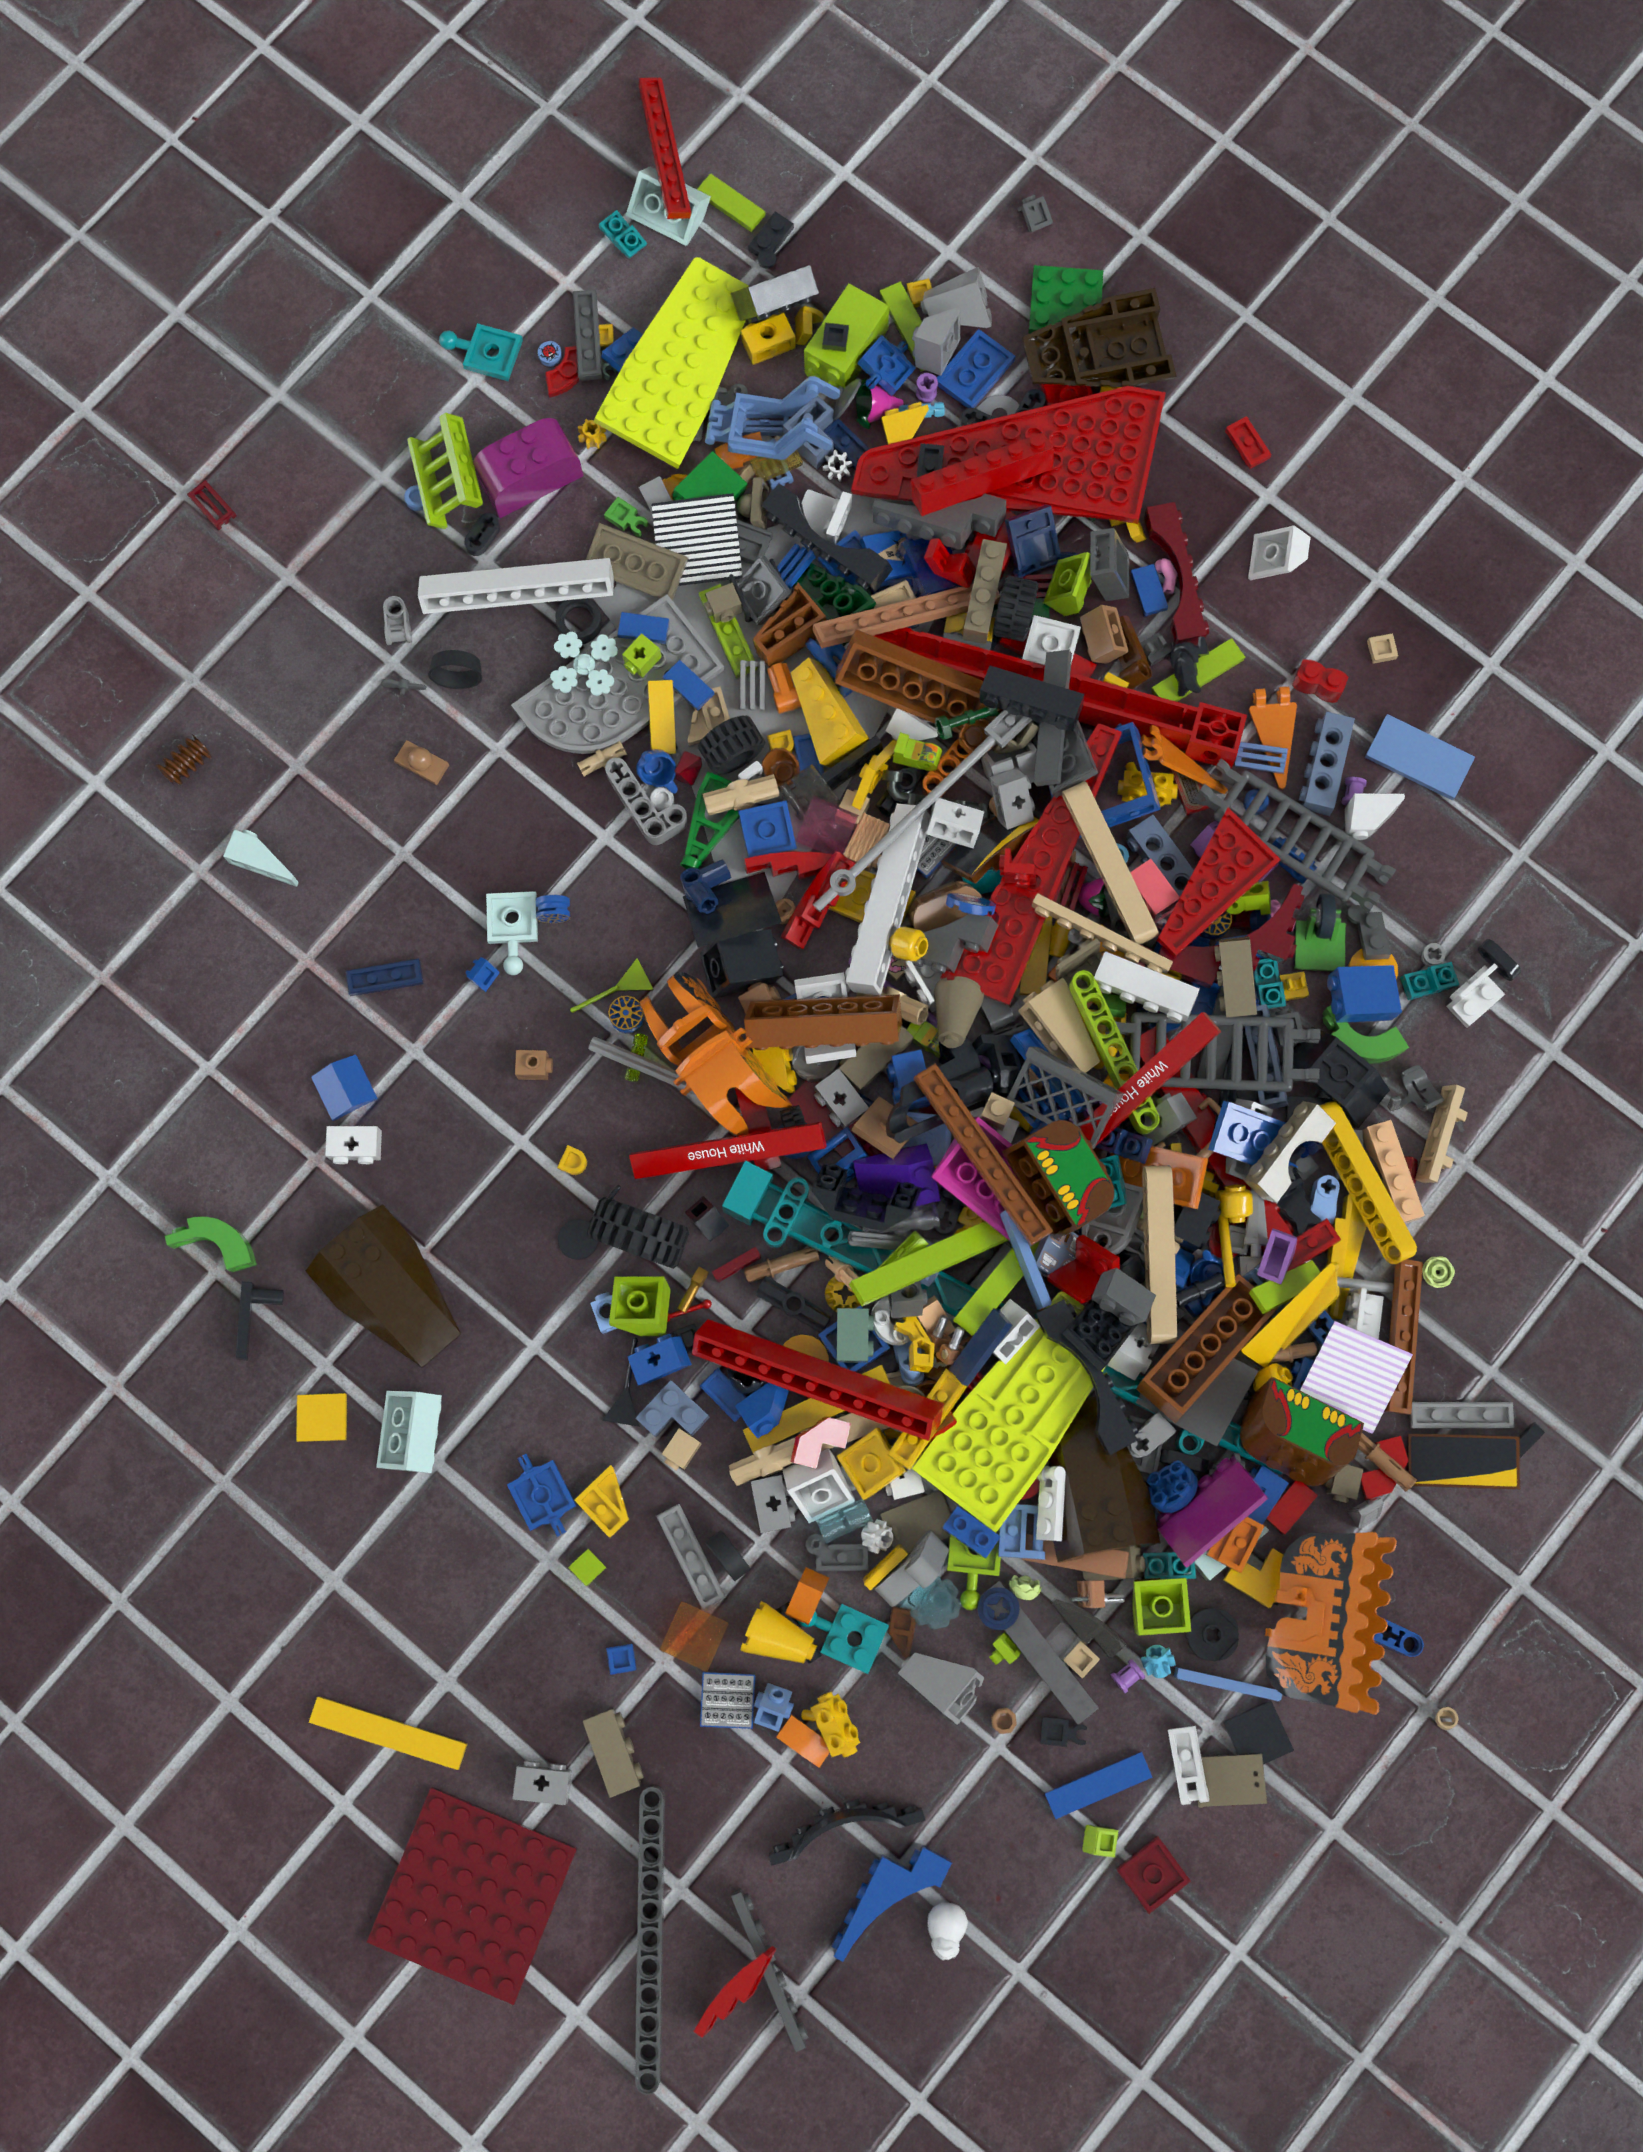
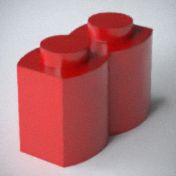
M1306 659L1302 660L1292 686L1299 692L1315 694L1323 701L1336 703L1342 695L1349 677L1338 669L1325 668L1319 662Z

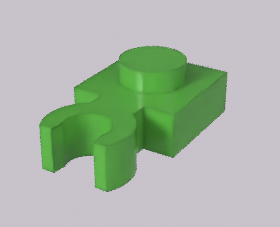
M620 497L616 498L604 514L606 520L623 531L629 526L632 533L637 537L641 536V531L636 528L637 525L649 526L648 520L642 516L636 517L638 514L637 509Z

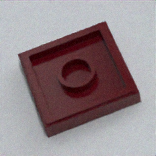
M1158 1836L1116 1867L1118 1873L1148 1914L1191 1882Z

